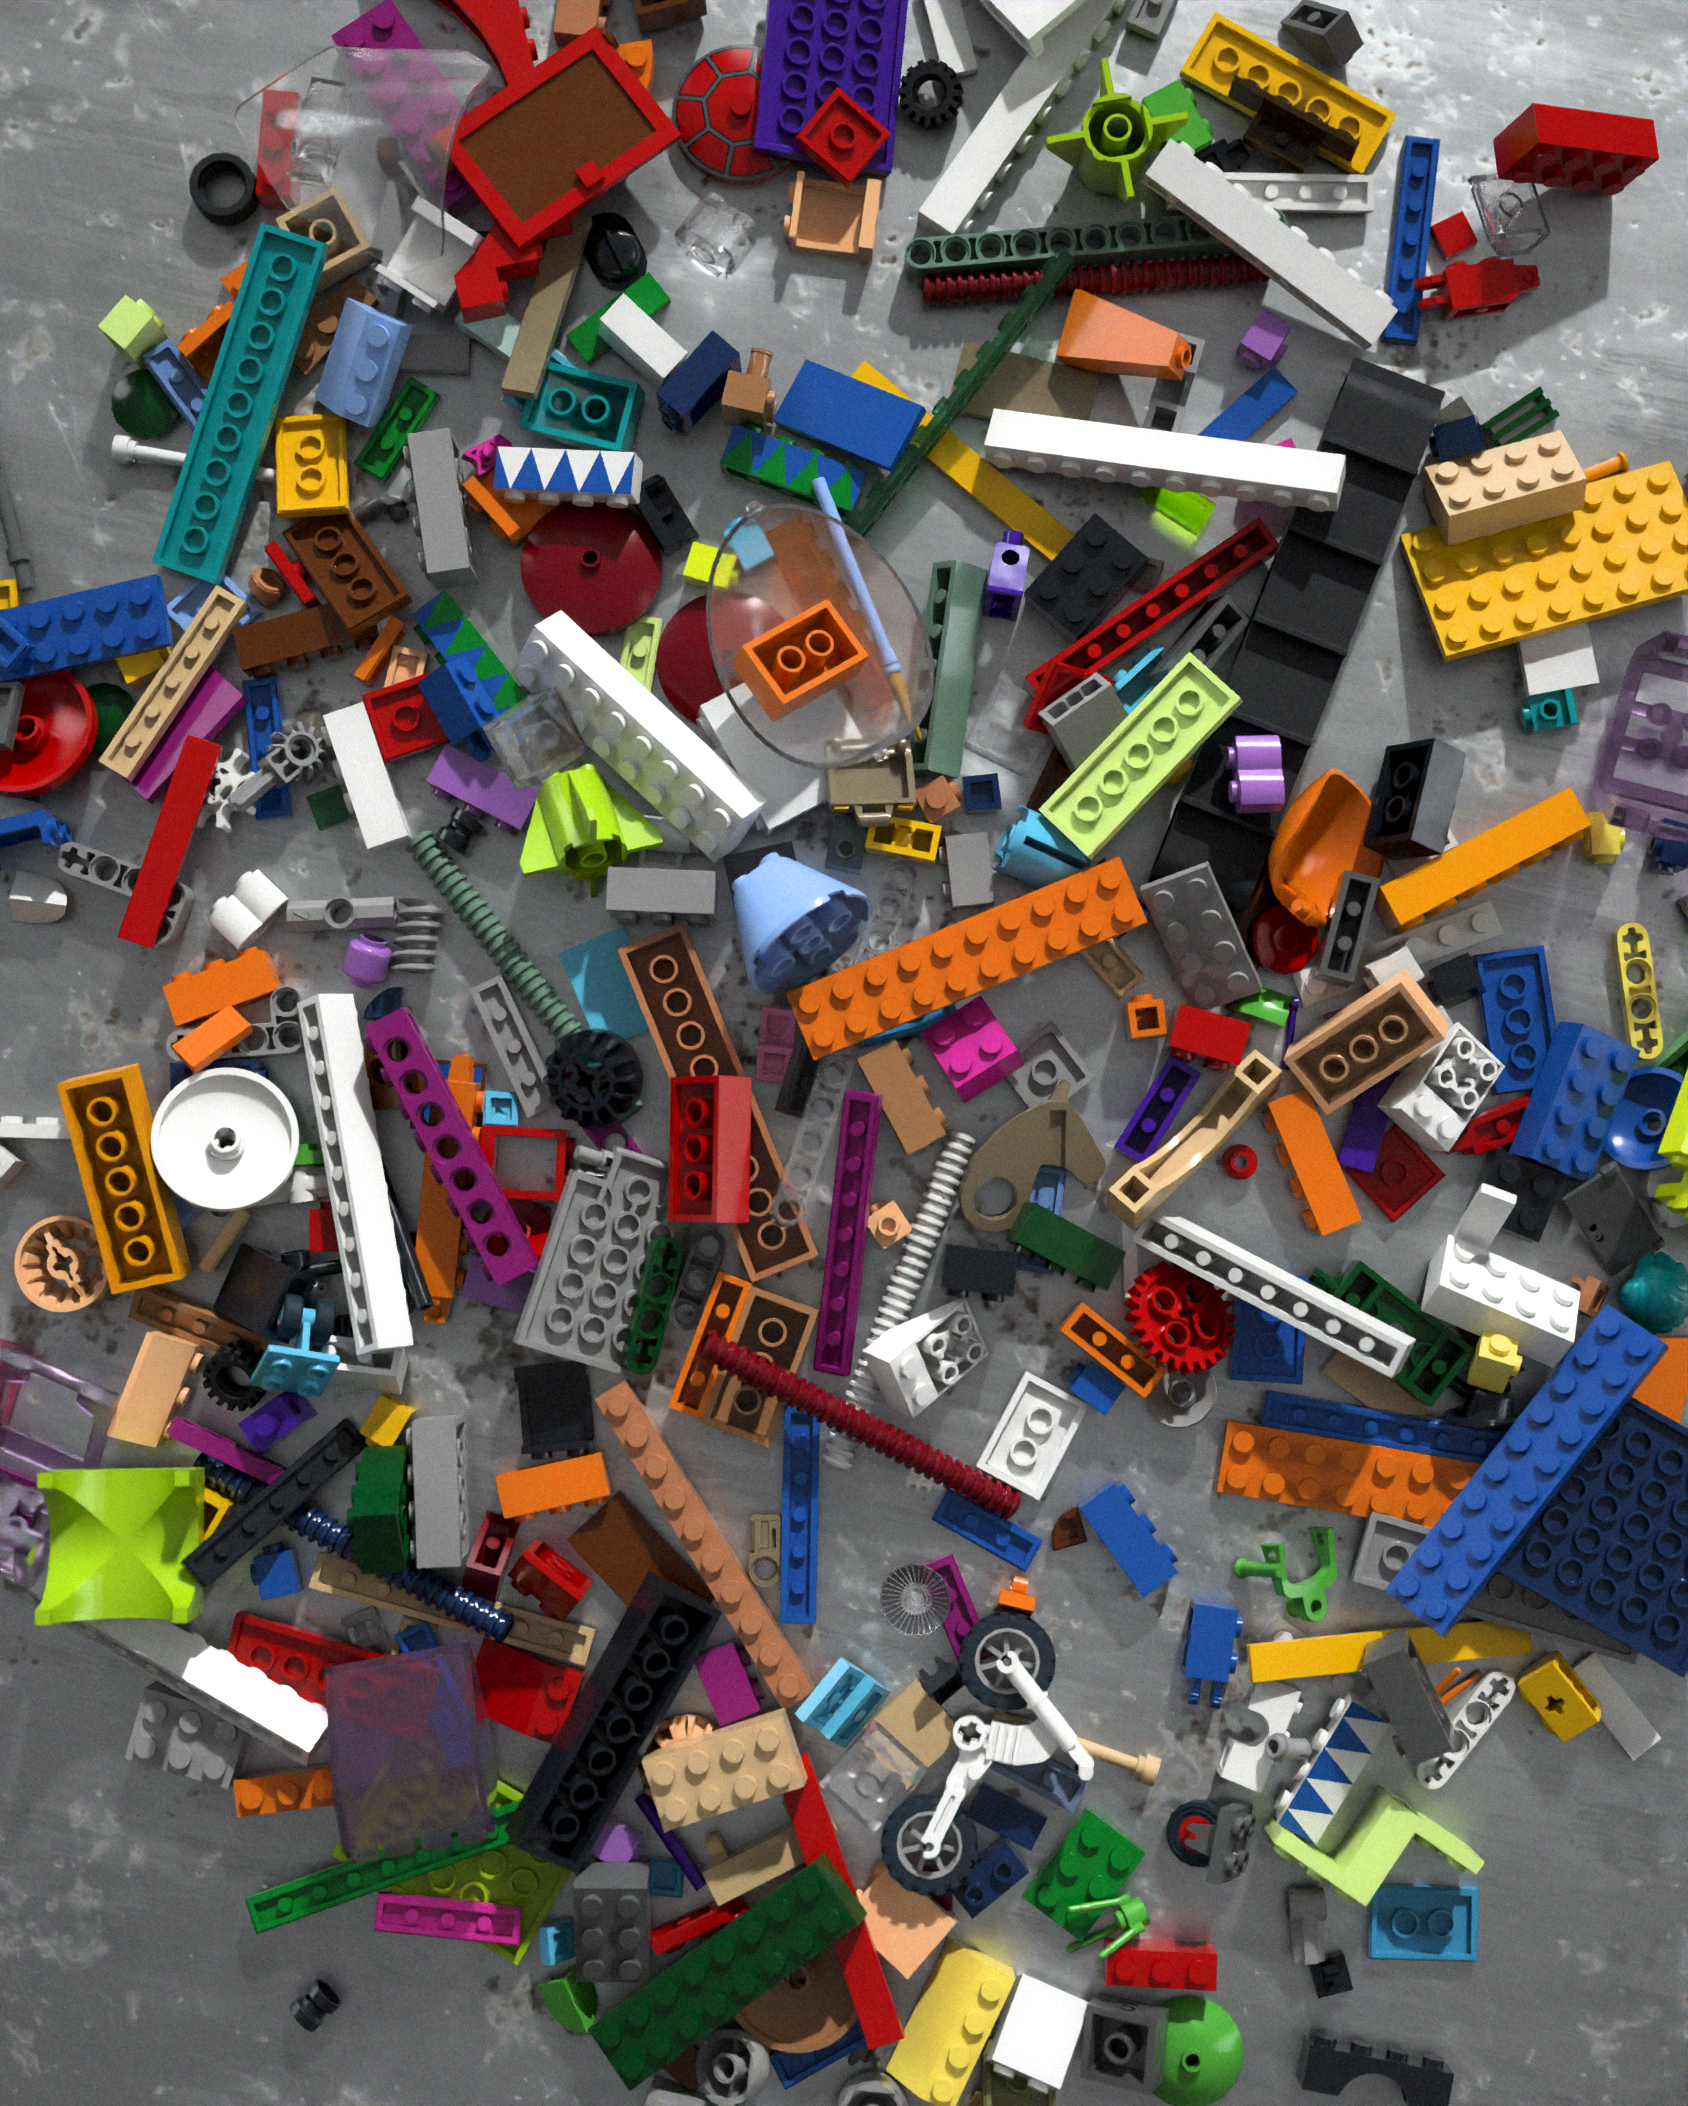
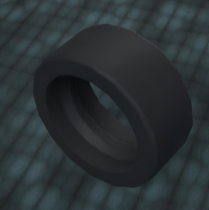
M227 152L213 153L201 159L193 168L189 179L190 195L201 214L209 221L222 226L237 225L252 215L259 202L255 194L257 179L250 166L239 156ZM221 171H234L242 177L245 183L243 196L237 203L229 207H214L205 196L207 182L213 175Z

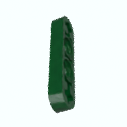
M667 1235L654 1237L647 1247L622 1350L621 1359L623 1365L638 1375H645L651 1372L657 1364L683 1258L682 1245L678 1240ZM667 1245V1248L672 1250L671 1256H665L663 1260V1257L658 1255L659 1248H665ZM654 1265L658 1267L662 1265V1267L669 1269L668 1274L653 1270ZM661 1277L664 1280L665 1289L660 1296L652 1297L649 1294L648 1285L652 1279ZM652 1312L656 1316V1325L651 1331L643 1332L640 1328V1319L644 1314ZM637 1335L645 1339H652L651 1344L636 1340ZM642 1348V1353L646 1354L647 1358L646 1361H640L637 1366V1362L632 1360V1356L634 1353L639 1354Z

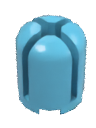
M1020 805L1016 810L1022 812L1015 825L1006 826L995 851L996 855L1001 856L999 865H994L991 868L1038 890L1082 872L1079 869H1083L1084 866L1089 867L1092 859L1090 860L1044 815Z

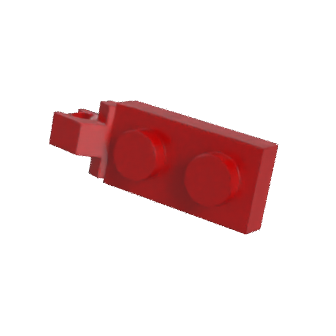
M1524 1096L1473 1115L1450 1151L1445 1153L1449 1155L1461 1150L1464 1156L1469 1154L1478 1155L1513 1142L1530 1097Z
M740 1895L720 1906L713 1900L652 1929L651 1946L655 1954L659 1955L663 1952H666V1954L674 1953L683 1948L686 1944L685 1942L697 1936L699 1938H706L714 1934L718 1930V1926L729 1923L749 1908L743 1895Z

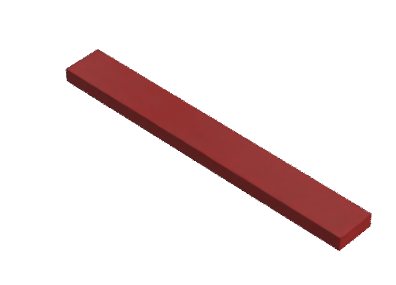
M809 1751L801 1753V1759L808 1777L805 1786L783 1793L806 1864L808 1865L825 1852L859 1900ZM864 1918L856 1927L833 1944L869 2050L904 2039L905 2034L866 1919Z

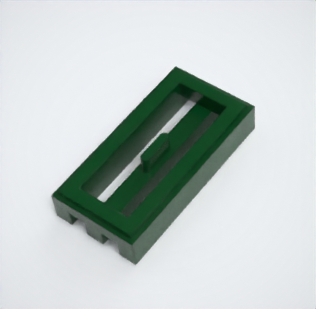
M1538 387L1481 425L1483 434L1493 448L1525 440L1559 417L1558 411L1553 410L1550 406L1552 403L1549 398L1546 399L1543 396L1544 391L1541 387ZM1535 400L1538 405L1497 432L1493 433L1491 428ZM1541 411L1546 415L1504 444L1500 443V438Z

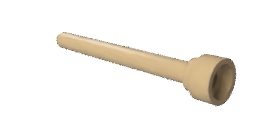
M995 1710L992 1713V1719L1015 1725L1032 1722V1720L1007 1711ZM1077 1737L1092 1758L1131 1771L1132 1776L1137 1777L1140 1783L1151 1787L1154 1785L1161 1764L1160 1758L1146 1754L1145 1757L1138 1755L1136 1758Z

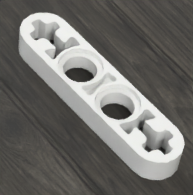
M1493 1668L1487 1670L1449 1718L1454 1726L1453 1733H1458L1462 1737V1747L1457 1752L1442 1754L1451 1761L1448 1765L1442 1760L1437 1764L1435 1769L1439 1774L1435 1779L1429 1776L1425 1780L1426 1772L1423 1770V1767L1426 1764L1429 1766L1435 1765L1439 1760L1438 1757L1413 1766L1414 1776L1422 1786L1428 1789L1442 1787L1507 1706L1516 1690L1514 1679L1508 1673L1501 1669ZM1504 1678L1502 1685L1506 1688L1502 1694L1496 1691L1489 1698V1700L1495 1703L1492 1708L1484 1700L1478 1698L1481 1692L1488 1697L1493 1691V1687L1490 1685L1491 1680L1500 1681ZM1472 1705H1481L1485 1711L1483 1721L1478 1724H1470L1466 1719V1712Z

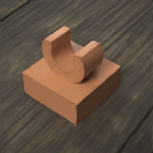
M1589 1275L1586 1281L1580 1277H1571L1570 1281L1581 1288L1578 1312L1586 1317L1595 1319L1610 1287L1601 1280Z

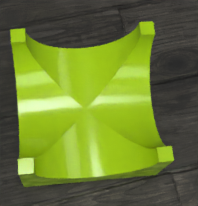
M205 1467L56 1469L37 1473V1488L43 1492L48 1508L50 1554L44 1595L39 1607L35 1610V1626L81 1620L118 1618L170 1620L172 1623H188L203 1615V1589L181 1566L180 1562L204 1542Z

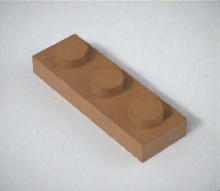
M353 276L304 326L292 365L307 378L328 358L346 299L351 298L373 308L380 304L378 299Z

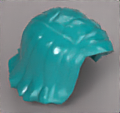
M1660 1251L1655 1256L1652 1253H1647L1644 1257L1638 1259L1633 1278L1623 1286L1620 1294L1621 1302L1628 1318L1654 1336L1659 1332H1673V1327H1679L1680 1324H1684V1318L1688 1316V1272L1684 1264L1675 1262L1670 1255Z

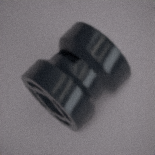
M456 807L450 814V822L447 826H441L435 835L464 856L470 849V841L473 837H478L485 827L463 810ZM457 829V830L460 831L463 835L460 836L458 833L455 832V830Z
M317 1978L308 1987V1994L304 1997L298 1996L290 2004L289 2008L293 2017L303 2028L314 2032L323 2023V2017L326 2014H333L341 2006V2000L328 1983Z

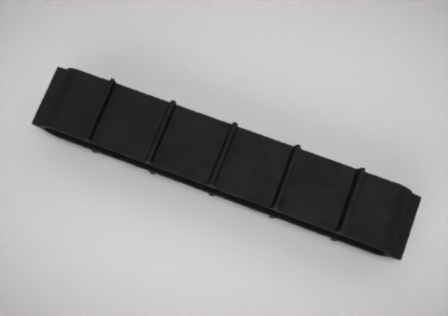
M1354 357L1316 449L1319 452L1346 455V475L1337 512L1329 510L1316 512L1307 507L1294 506L1283 536L1279 541L1280 546L1274 556L1251 619L1244 630L1243 638L1225 681V684L1243 702L1199 747L1193 762L1195 767L1191 768L1179 801L1175 806L1170 824L1153 864L1148 883L1208 861L1237 926L1254 890L1272 840L1277 835V828L1307 751L1313 743L1314 733L1343 659L1347 656L1348 646L1377 572L1384 561V554L1413 480L1418 474V467L1439 416L1445 391ZM1279 735L1285 788L1284 806L1280 812L1236 813L1235 803H1230L1228 798L1229 781H1234L1232 769L1226 768V748L1231 747L1235 736Z

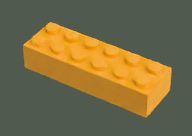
M1569 787L1379 887L1373 908L1386 932L1397 928L1399 933H1402L1425 921L1423 913L1428 911L1429 915L1433 917L1457 904L1455 896L1459 895L1463 901L1490 887L1486 880L1491 879L1492 883L1495 884L1520 871L1518 863L1521 862L1524 868L1547 857L1552 854L1550 846H1553L1554 850L1558 851L1583 838L1584 835L1581 830L1590 826L1591 823L1572 788Z
M139 1063L69 1078L57 1084L112 1295L183 1279L192 1271L172 1190L162 1179L153 1159L151 1149L153 1117Z

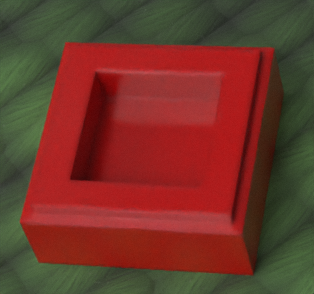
M1463 211L1432 225L1430 228V233L1444 260L1456 256L1476 246L1478 243Z

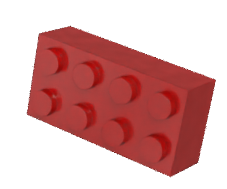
M1532 103L1493 139L1498 179L1513 180L1518 184L1528 182L1543 184L1545 187L1573 188L1575 191L1603 192L1605 195L1620 193L1629 183L1642 175L1647 168L1659 159L1654 120Z

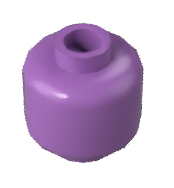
M360 934L359 938L349 941L341 969L351 978L350 983L352 985L370 989L371 984H380L385 981L392 960V950L386 946V940L371 934Z

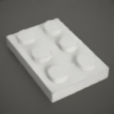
M1025 1370L975 1466L1040 1500L1089 1404Z

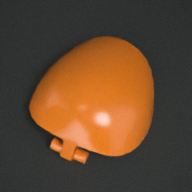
M1331 768L1320 776L1293 802L1277 829V835L1272 840L1268 857L1270 883L1279 902L1305 925L1314 926L1317 929L1323 928L1327 923L1338 877L1344 870H1349L1380 879L1385 856L1363 846L1373 804L1362 789L1337 768Z

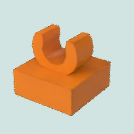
M1014 1576L1009 1591L1001 1589L997 1595L994 1611L1015 1612L1030 1618L1034 1612L1036 1597L1025 1595L1029 1579Z

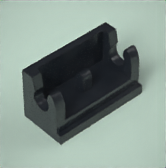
M656 474L641 482L640 502L635 504V506L652 530L666 557L699 539L698 533L664 477Z

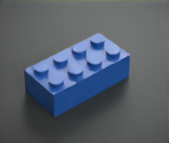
M1560 1021L1509 1153L1565 1175L1567 1180L1585 1183L1591 1179L1640 1050L1588 1025Z

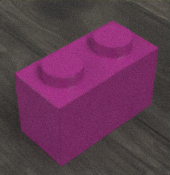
M735 1637L702 1650L695 1661L696 1668L720 1727L761 1711L762 1704L760 1700L765 1698L759 1679H751L747 1666L752 1664L750 1656L743 1644L738 1646Z

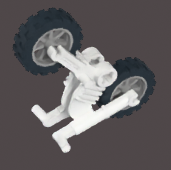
M998 1612L982 1618L973 1625L966 1634L960 1648L959 1668L967 1689L982 1704L1001 1711L1019 1710L1027 1707L1028 1710H1033L1037 1718L1029 1724L1022 1725L992 1720L991 1724H987L978 1715L965 1714L955 1722L953 1739L959 1748V1757L947 1777L943 1794L922 1793L902 1801L891 1812L883 1828L881 1837L883 1862L891 1877L908 1891H913L923 1896L942 1895L947 1891L957 1888L970 1875L978 1855V1835L970 1814L960 1803L969 1794L993 1761L1011 1766L1040 1763L1050 1758L1059 1745L1064 1753L1067 1752L1076 1763V1770L1082 1780L1087 1781L1093 1777L1094 1761L1079 1742L1076 1733L1047 1697V1690L1054 1677L1056 1664L1055 1651L1050 1637L1037 1622L1023 1614ZM1009 1633L1018 1635L1025 1640L1015 1651L1009 1649ZM1003 1634V1653L988 1643L994 1636ZM1029 1645L1034 1654V1663L1018 1659V1655ZM983 1647L997 1656L998 1659L994 1662L980 1665ZM997 1667L1000 1672L995 1684H992L982 1671ZM1026 1668L1033 1669L1031 1675L1026 1670ZM1004 1675L1008 1677L1014 1688L999 1687ZM971 1721L977 1724L976 1731L981 1735L979 1739L973 1737L970 1742L962 1740L964 1734L959 1730L960 1725L967 1727ZM926 1816V1830L921 1834L910 1824L916 1819ZM951 1829L955 1833L957 1846L942 1843L945 1834ZM905 1831L910 1832L921 1843L903 1848ZM922 1850L923 1854L917 1868H915L908 1861L905 1854ZM940 1850L956 1853L953 1860L946 1867L939 1856ZM934 1858L939 1871H922L926 1859Z

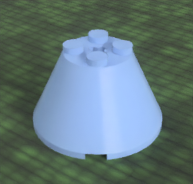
M776 852L766 855L761 860L760 866L748 875L745 874L738 877L731 886L735 892L733 901L748 981L756 991L765 994L778 993L777 986L789 982L793 987H796L829 967L859 937L856 931L862 919L868 922L871 914V903L863 892L789 857H780Z

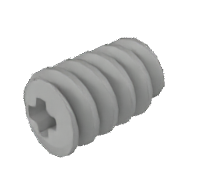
M399 898V902L408 906V908L397 911V915L406 920V922L396 924L395 929L405 934V936L394 938L393 943L403 948V950L392 953V958L401 962V964L391 966L390 969L409 973H425L435 970L436 965L428 962L427 958L437 956L438 951L428 946L430 943L438 942L440 938L431 934L430 930L441 927V923L433 920L432 915L443 913V909L435 906L430 901Z

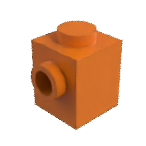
M1152 994L1132 996L1131 1002L1123 1006L1128 1041L1167 1035L1163 998L1153 1000Z

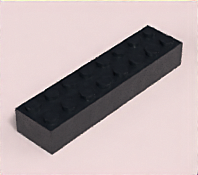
M648 1571L505 1828L506 1833L517 1848L577 1874L579 1873L722 1614L711 1602Z

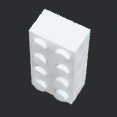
M1448 1234L1430 1260L1421 1311L1478 1336H1481L1484 1329L1519 1340L1517 1353L1554 1368L1574 1343L1580 1291Z

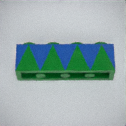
M734 424L720 461L721 473L821 509L811 482L816 478L824 477L839 516L849 520L853 519L867 482V472L862 471V466L849 460H843L842 463L829 459V454L816 448H810L807 451L796 447L797 443L784 436H777L774 439L763 435L764 431L751 424H744V427Z
M443 590L412 614V617L418 623L413 627V630L425 645L430 641L439 651L434 657L441 666L466 656L501 717L496 722L501 732L534 708L530 699L446 590Z

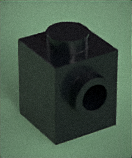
M1468 952L1428 970L1432 981L1427 982L1429 991L1434 1001L1441 1000L1447 1009L1487 992L1474 961Z

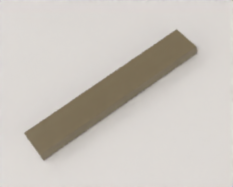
M577 214L578 219L572 220L573 234L550 238L547 241L543 254L544 260H541L539 266L540 274L536 275L501 384L503 395L537 400L593 224L591 216Z

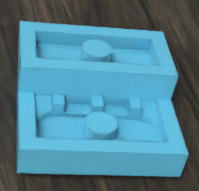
M840 1657L796 1711L795 1715L803 1723L819 1730L828 1740L846 1748L891 1692L863 1670Z

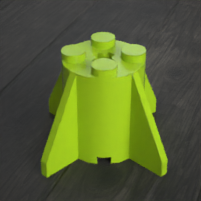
M1108 58L1100 61V98L1093 102L1092 107L1087 110L1082 121L1081 130L1046 137L1047 150L1076 168L1080 178L1085 182L1086 187L1090 191L1113 193L1123 201L1131 202L1134 200L1133 185L1140 178L1147 155L1187 124L1189 119L1188 112L1151 118L1148 108L1143 103L1140 105L1137 101L1132 100V96L1126 93L1114 92Z
M586 764L578 769L563 773L550 772L542 778L543 785L538 791L520 859V867L523 877L559 869L565 877L566 872L572 873L574 880H586L590 897L594 898L598 897L597 878L607 875L608 867H612V864L619 859L622 864L630 853L663 846V840L660 831L605 781L604 776L598 772L595 765Z

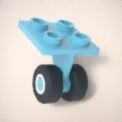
M286 1294L275 1330L277 1336L293 1339L297 1335L295 1347L269 1345L251 1376L250 1385L261 1387L266 1391L282 1390L295 1392L303 1397L321 1396L340 1365V1356L309 1351V1341L319 1344H326L329 1341L335 1322V1304L332 1301L318 1299L314 1302L312 1309L304 1308L301 1296Z

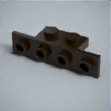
M1235 75L1228 97L1257 112L1243 136L1242 143L1299 174L1305 173L1319 146L1349 162L1352 161L1360 142L1355 140L1351 133L1325 124L1315 113L1301 111L1292 106V103L1283 96H1274L1262 90L1261 86L1254 80L1242 79Z

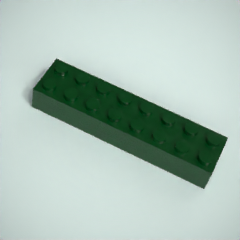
M824 1852L600 2017L588 2028V2031L630 2092L856 1927L868 1913Z

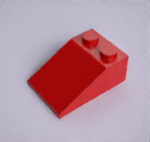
M539 1537L523 1552L507 1575L513 1580L511 1585L515 1590L526 1597L531 1594L541 1602L539 1608L553 1619L559 1616L563 1620L566 1619L594 1582Z
M484 1638L464 1693L463 1701L467 1708L524 1735L553 1744L577 1700L587 1670L534 1651L502 1642L497 1644L495 1640Z

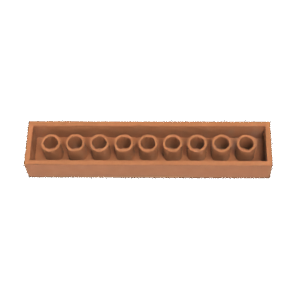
M684 923L617 949L670 1082L671 1077L723 1075L747 1077ZM751 1088L749 1223H728L750 1280L753 1283L817 1257L819 1253Z

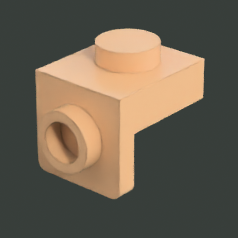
M883 1198L870 1207L868 1227L882 1248L889 1247L912 1231L911 1225L894 1200L887 1204Z

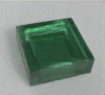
M340 784L306 797L320 831L354 819L347 809L343 797L344 792Z

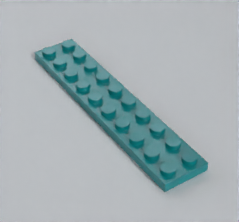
M260 223L152 563L221 586L330 246L326 243Z

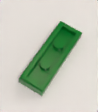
M649 272L566 335L568 341L588 366L612 348L597 334L599 320L623 293L650 318L671 303L668 295Z
M410 376L353 462L355 467L385 485L404 456L403 446H409L407 434L416 433L421 430L441 399L440 394Z

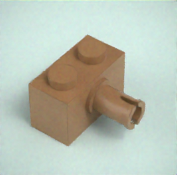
M752 348L746 374L732 370L728 371L721 401L724 425L734 427V424L744 427V424H751L759 427L765 433L767 422L774 423L777 411V402H775L776 392L772 391L771 379L767 378L770 362L773 357L772 352L762 348Z

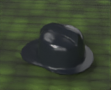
M612 212L595 214L591 217L593 224L583 254L594 276L601 285L613 291L623 292L646 274L647 258L645 251L632 226L624 217Z
M1508 1381L1503 1394L1472 1385L1466 1394L1462 1406L1444 1411V1419L1452 1424L1470 1428H1488L1514 1423L1519 1416H1516V1396L1511 1392V1383Z

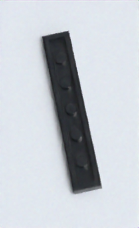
M344 1418L180 1562L181 1566L205 1591L364 1450V1447H368L369 1445L364 1442L366 1438L359 1433L357 1428L347 1418Z

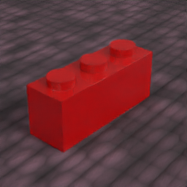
M1104 1937L1103 1950L1117 1938ZM1130 1939L1103 1959L1102 1974L1106 1986L1216 1991L1218 1954L1213 1944L1207 1942Z

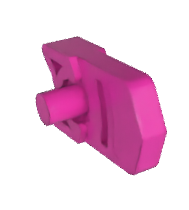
M498 434L464 452L461 458L474 466L476 479L495 469L497 446L512 447L511 442L504 436Z

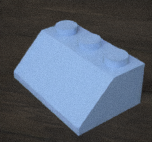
M347 298L315 399L339 416L366 427L377 426L384 416L414 324L354 299Z

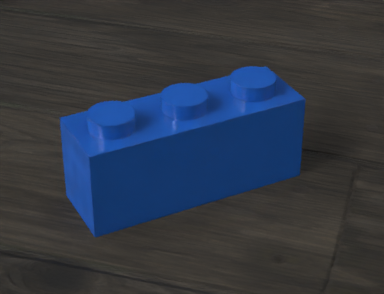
M1111 1480L1077 1504V1506L1144 1598L1178 1573L1173 1566V1563L1178 1561V1559L1166 1543L1159 1546L1153 1538L1152 1534L1157 1531L1145 1513L1140 1516L1136 1514L1131 1507V1504L1136 1500L1126 1486L1121 1484L1117 1487Z

